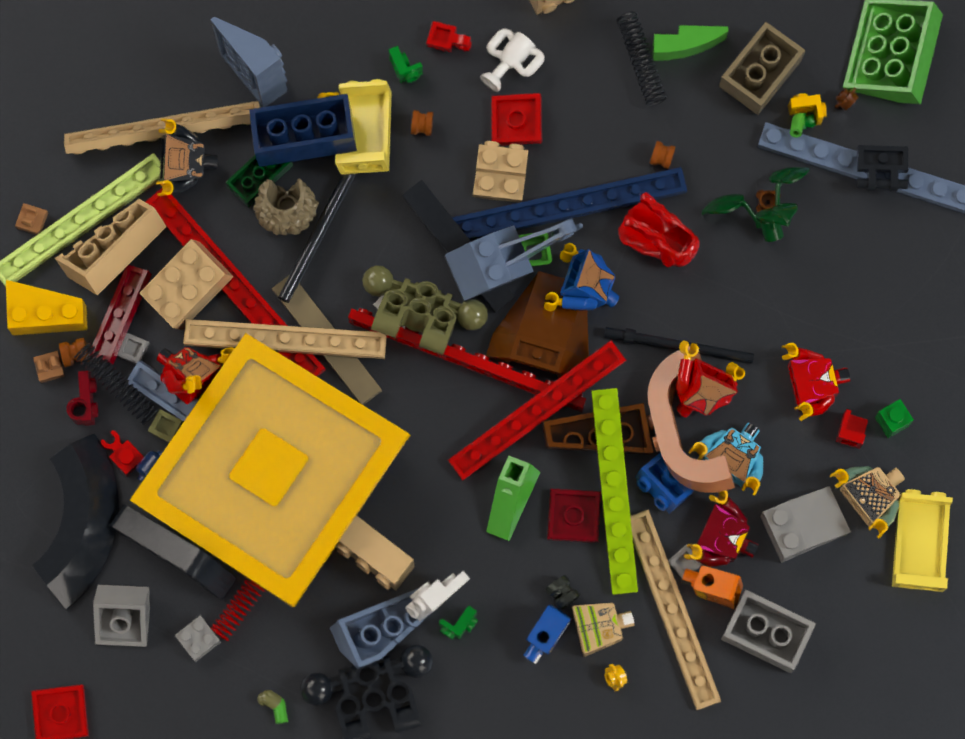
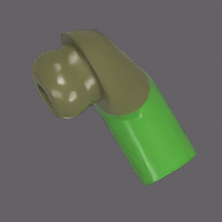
M265 690L258 695V703L261 706H268L273 709L275 724L288 722L285 700L272 690Z

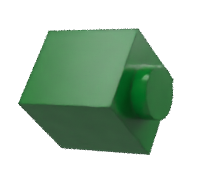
M901 399L880 410L875 416L876 421L887 438L909 427L914 421Z

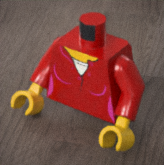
M795 343L782 345L781 348H785L788 351V354L783 355L782 359H794L790 360L788 370L797 407L794 409H798V411L803 413L798 419L803 421L807 417L823 414L835 402V397L839 393L838 384L850 382L848 368L834 370L832 360L825 358L822 354L799 348Z

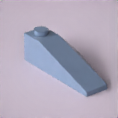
M419 588L342 618L330 627L340 652L357 669L383 658L427 618L425 617L419 621L417 618L411 617L406 611V606L413 601L410 596Z

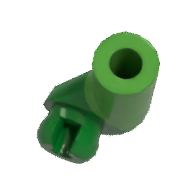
M807 113L795 114L792 118L790 135L797 138L802 135L803 129H807V127L813 128L816 125L815 116L813 114L807 115Z

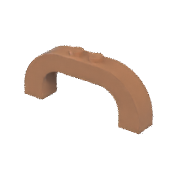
M678 350L659 364L648 386V404L651 414L647 415L650 429H655L656 437H652L656 452H661L672 476L687 488L705 493L733 489L735 486L725 455L709 460H696L683 452L672 408L673 398L677 392L676 383L680 361L684 359L685 355ZM699 352L696 356L692 357L691 359L692 361H694V359L697 358L702 361Z

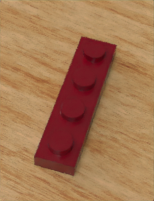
M131 265L125 268L92 347L95 346V349L89 356L99 351L95 359L104 355L101 361L108 359L107 363L114 364L142 299L140 292L146 287L152 274L148 270Z

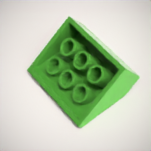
M865 0L843 88L851 90L855 87V92L898 103L921 104L943 16L936 4L929 1Z

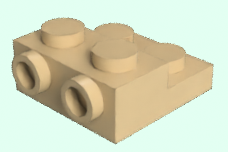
M486 141L484 145L479 144L473 197L517 203L522 202L528 150H524V146L519 144H510L509 148L499 147V143L494 141Z

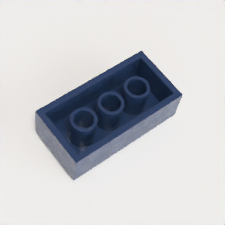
M348 94L249 110L254 152L259 167L357 151Z

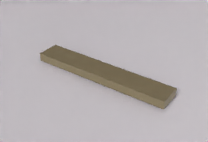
M288 277L272 288L277 297ZM300 284L289 303L281 301L300 327L334 329ZM323 355L360 404L365 405L382 392V389L357 357Z

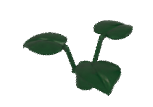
M790 167L778 170L770 175L769 181L776 183L775 206L773 208L761 210L755 215L749 204L743 201L744 195L729 194L711 201L702 210L701 214L702 216L706 213L723 214L734 211L742 206L748 211L756 223V227L762 229L766 242L780 240L784 237L781 225L789 227L792 217L798 210V206L795 203L780 204V187L783 184H791L802 179L810 171V168Z

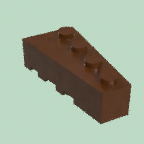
M644 403L619 407L624 453L651 455L653 448ZM593 412L544 421L542 423L547 449L597 452Z

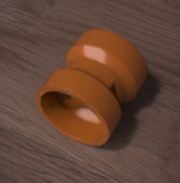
M84 337L76 339L75 342H72V345L67 341L59 343L64 367L73 366L78 356L76 358L74 356L86 345ZM89 352L76 362H82Z

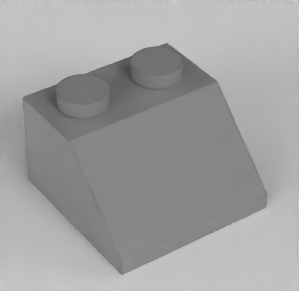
M98 585L93 602L95 644L147 647L150 614L149 587Z

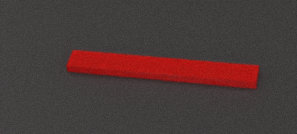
M609 341L448 459L449 463L462 480L466 479L627 360L613 341Z

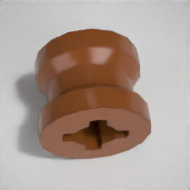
M413 110L411 134L424 133L425 136H431L433 112L428 111L424 114L420 113L419 110Z
M657 141L650 164H659L664 169L669 170L676 146H665L662 142Z

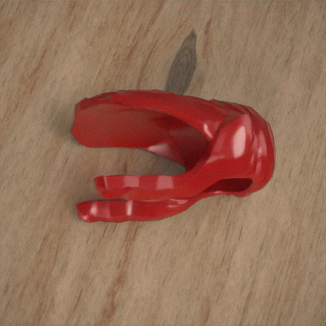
M647 192L642 193L640 197V202L642 203H638L628 211L621 227L618 229L620 241L640 254L661 259L666 267H671L672 265L676 267L686 266L698 252L700 246L699 238L676 215L670 213L664 205L658 203Z

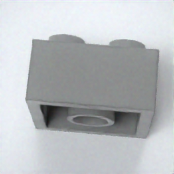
M201 616L197 617L175 635L195 662L221 643Z

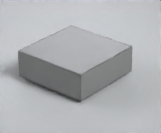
M127 333L117 357L137 364L138 361L143 360L150 343Z
M687 544L668 560L669 565L681 578H683L686 569L696 571L703 565L696 560L684 558V554L692 555V550L690 547H687Z

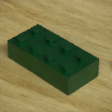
M254 155L226 181V185L249 208L255 202V198L259 196L258 188L267 179L272 180L274 183L277 182L293 164L292 162L259 167Z

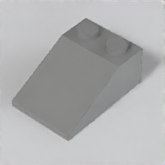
M830 486L784 502L764 511L760 516L781 563L851 533Z

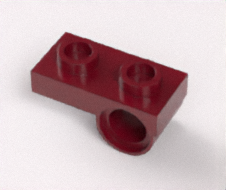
M78 371L80 397L69 401L67 404V414L78 425H95L94 417L99 416L98 404L93 402V393H97L96 378H92L89 371ZM77 407H86V411L82 416H74V410Z

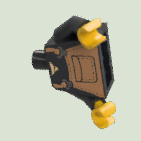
M161 118V121L165 122L166 127L165 129L158 130L159 133H165V135L161 136L160 176L156 185L160 184L163 190L162 193H157V195L165 196L183 193L195 186L198 179L203 178V169H217L218 157L213 154H204V143L199 142L198 136L186 127L176 124L172 119Z

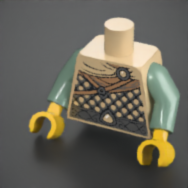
M860 466L845 470L838 469L829 475L830 478L834 476L838 479L839 483L835 487L839 488L842 486L840 491L867 524L869 531L872 528L877 529L879 532L877 538H880L894 522L899 509L897 499L900 493L895 487L905 480L903 474L897 468H894L885 475L879 467L873 469L870 466Z

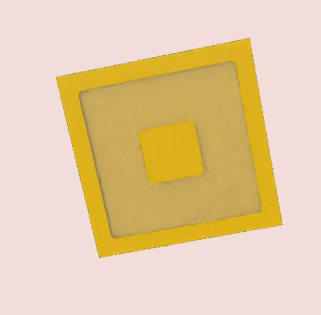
M245 333L130 501L292 607H295L410 434Z

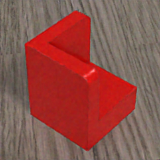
M846 409L843 413L835 442L860 449L866 436L864 433L868 420L851 415V410Z

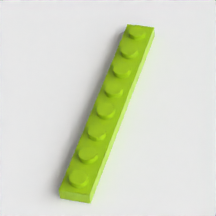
M617 388L592 390L611 590L613 595L638 592Z

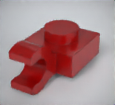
M433 21L426 44L427 47L451 52L452 46L469 52L472 42L470 41L471 37L456 34V26Z

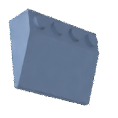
M217 17L210 19L220 54L262 107H267L287 92V79L284 75L286 72L282 67L284 63L281 60L282 54L274 44L270 46L265 39Z

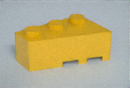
M6 280L7 328L12 335L88 330L87 306L82 298Z

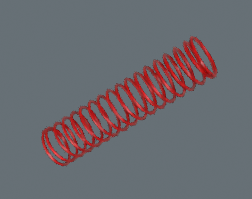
M244 580L247 586L241 585V588L245 592L237 590L238 594L240 595H234V598L237 601L232 599L230 600V602L235 607L227 604L226 606L230 611L223 609V612L228 617L219 614L220 618L223 621L216 619V622L220 626L212 624L213 628L210 627V629L213 632H215L217 635H219L226 641H229V638H227L217 628L223 630L231 636H233V634L219 622L223 623L224 625L228 626L234 631L237 630L224 618L240 626V624L236 622L226 612L235 616L239 620L244 621L231 608L240 612L244 616H247V614L243 612L239 607H237L234 603L240 605L248 611L251 610L246 605H244L238 598L247 602L251 606H254V604L251 603L247 598H245L241 593L247 595L256 602L258 601L243 587L252 591L260 597L261 594L254 590L248 583L265 592V590L254 581L250 582L248 580Z

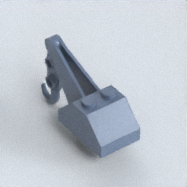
M569 219L548 229L519 238L515 226H511L469 242L445 254L444 257L463 301H466L533 273L529 258L557 241L560 242L572 237L574 232L583 227V224L575 225L573 219ZM553 231L551 238L525 252L522 241Z

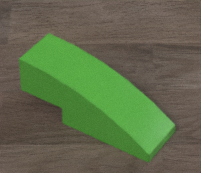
M679 25L677 35L654 34L653 59L654 61H665L699 54L726 40L728 27Z

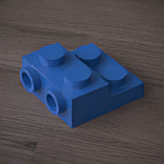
M661 452L644 465L635 476L639 489L643 492L648 491L655 498L654 503L656 507L662 511L666 510L669 514L695 491L682 485L672 476Z

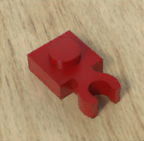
M112 430L111 434L115 437V441L112 444H107L102 439L101 444L105 449L114 451L109 458L128 476L136 469L137 464L144 456L129 440L121 444L120 436L116 431Z

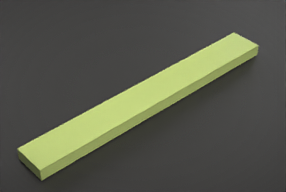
M154 153L3 258L0 261V280L6 287V280L17 282L155 185L159 181L160 160Z

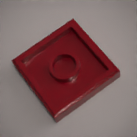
M550 488L547 540L598 543L601 492Z

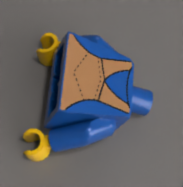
M567 243L560 254V259L563 262H571L560 292L563 298H559L555 292L548 293L545 300H551L554 303L546 302L544 309L554 311L557 305L562 306V309L594 310L605 304L613 307L619 300V295L611 290L615 275L607 267L602 256L593 253L590 249H580L577 251L573 243Z

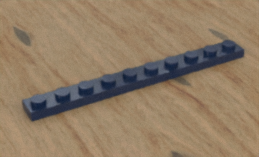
M682 167L452 218L471 241L511 226H515L517 231L642 203L640 202V197L642 193L646 192L655 200L687 193V187Z

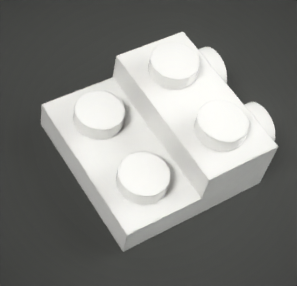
M462 571L458 576L452 573L444 581L436 580L432 585L427 581L410 596L413 601L406 606V611L414 619L423 620L470 578Z

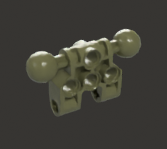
M384 266L369 267L363 275L362 283L366 292L372 296H384L371 330L396 338L400 327L406 326L412 331L423 333L419 347L443 355L452 335L456 319L466 330L481 329L487 321V308L479 300L470 299L463 301L462 304L452 301L453 294H442L441 290L431 282L423 281L414 284L408 278H405L403 283L393 279L390 270Z

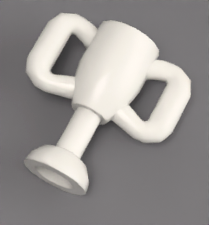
M501 29L487 45L489 54L500 58L501 63L493 73H483L480 79L491 90L499 92L501 89L500 78L508 69L515 68L520 75L529 77L542 65L545 56L542 51L535 48L534 43L524 34L517 32L514 35L509 29ZM507 37L509 42L504 50H496L499 44ZM529 55L536 56L526 68H523L521 63Z

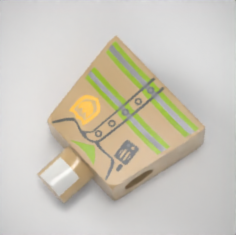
M614 603L572 606V614L583 657L622 641L621 629L635 626L632 612L628 611L617 614Z

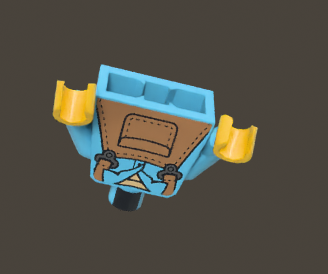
M747 423L741 433L734 428H730L728 431L720 430L706 436L700 442H696L689 450L690 454L692 451L699 454L697 460H702V458L703 460H709L725 455L733 482L740 486L742 491L746 487L752 488L754 491L752 495H756L763 476V456L759 453L761 447L753 442L760 432L757 427Z

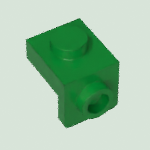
M468 605L455 626L441 618L438 622V625L442 627L440 632L450 639H453L455 636L460 640L465 631L467 630L470 633L478 622V619L475 618L477 611Z

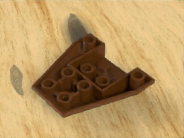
M538 271L493 332L486 353L489 359L509 365L511 361L557 374L559 379L589 357L587 310L562 309V306L557 305L554 311L544 309L546 302L554 303L551 300H545L548 293L555 292L559 298H563L560 292L565 280L564 278Z

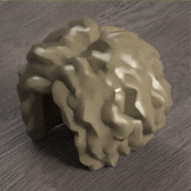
M269 179L264 181L258 188L259 196L255 198L256 204H254L253 210L261 227L267 231H273L275 235L281 234L286 236L287 233L299 235L300 231L302 232L309 227V222H312L313 217L317 215L316 209L319 202L316 201L314 192L301 179H298L295 185H292L288 191L281 186H276Z

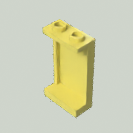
M374 79L370 82L348 81L347 83L339 84L341 95L348 94L357 146V151L335 155V164L340 174L389 171L392 92L388 82Z
M908 489L898 497L899 509L896 522L892 587L944 592L947 589L948 578H945L950 505L953 498L946 497V493L931 492V495H923L919 490Z

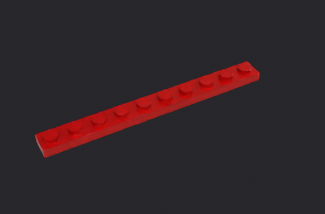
M161 188L145 201L156 209L167 229L183 247L191 239L199 241L233 275V278L221 290L251 324L288 326L172 194L158 196L157 193H162L163 188ZM278 352L317 377L326 371L325 367L313 354Z
M363 308L358 310L351 309L348 316L350 324L371 332H377L371 330L375 318L372 316V312ZM406 326L405 328L400 327L396 338L387 335L389 339L535 395L553 383L550 380H545V382L537 380L534 374L527 371H522V373L512 370V366L504 362H499L498 364L490 362L489 357L483 354H469L465 352L466 349L457 344L447 345L443 355L421 348L419 344L422 335L419 334V331H412ZM580 394L565 406L582 413L587 398L582 397L583 394Z

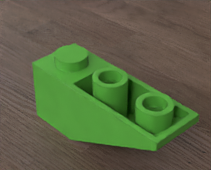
M508 456L498 478L487 533L510 541L540 474L530 463Z

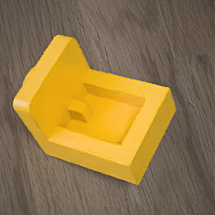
M802 93L790 98L788 104L789 115L814 112L816 125L822 124L824 117L827 116L825 102H821L820 94L808 96V94Z

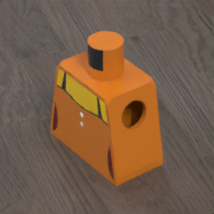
M701 566L699 572L686 569L682 578L683 584L694 587L693 590L696 596L734 610L736 609L743 589L740 576ZM708 582H714L711 586H705Z

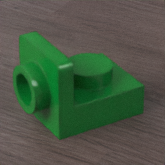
M398 46L389 49V59L400 83L405 81L410 83L420 78V75L423 74L421 62L410 66L406 53H401Z

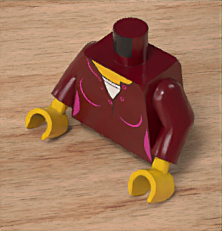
M727 490L719 492L718 497L709 495V499L719 503V505L715 504L698 543L687 544V547L692 549V555L684 554V558L696 560L708 567L723 566L734 562L739 552L753 558L759 544L745 538L750 526L747 525V519L738 505L728 497Z

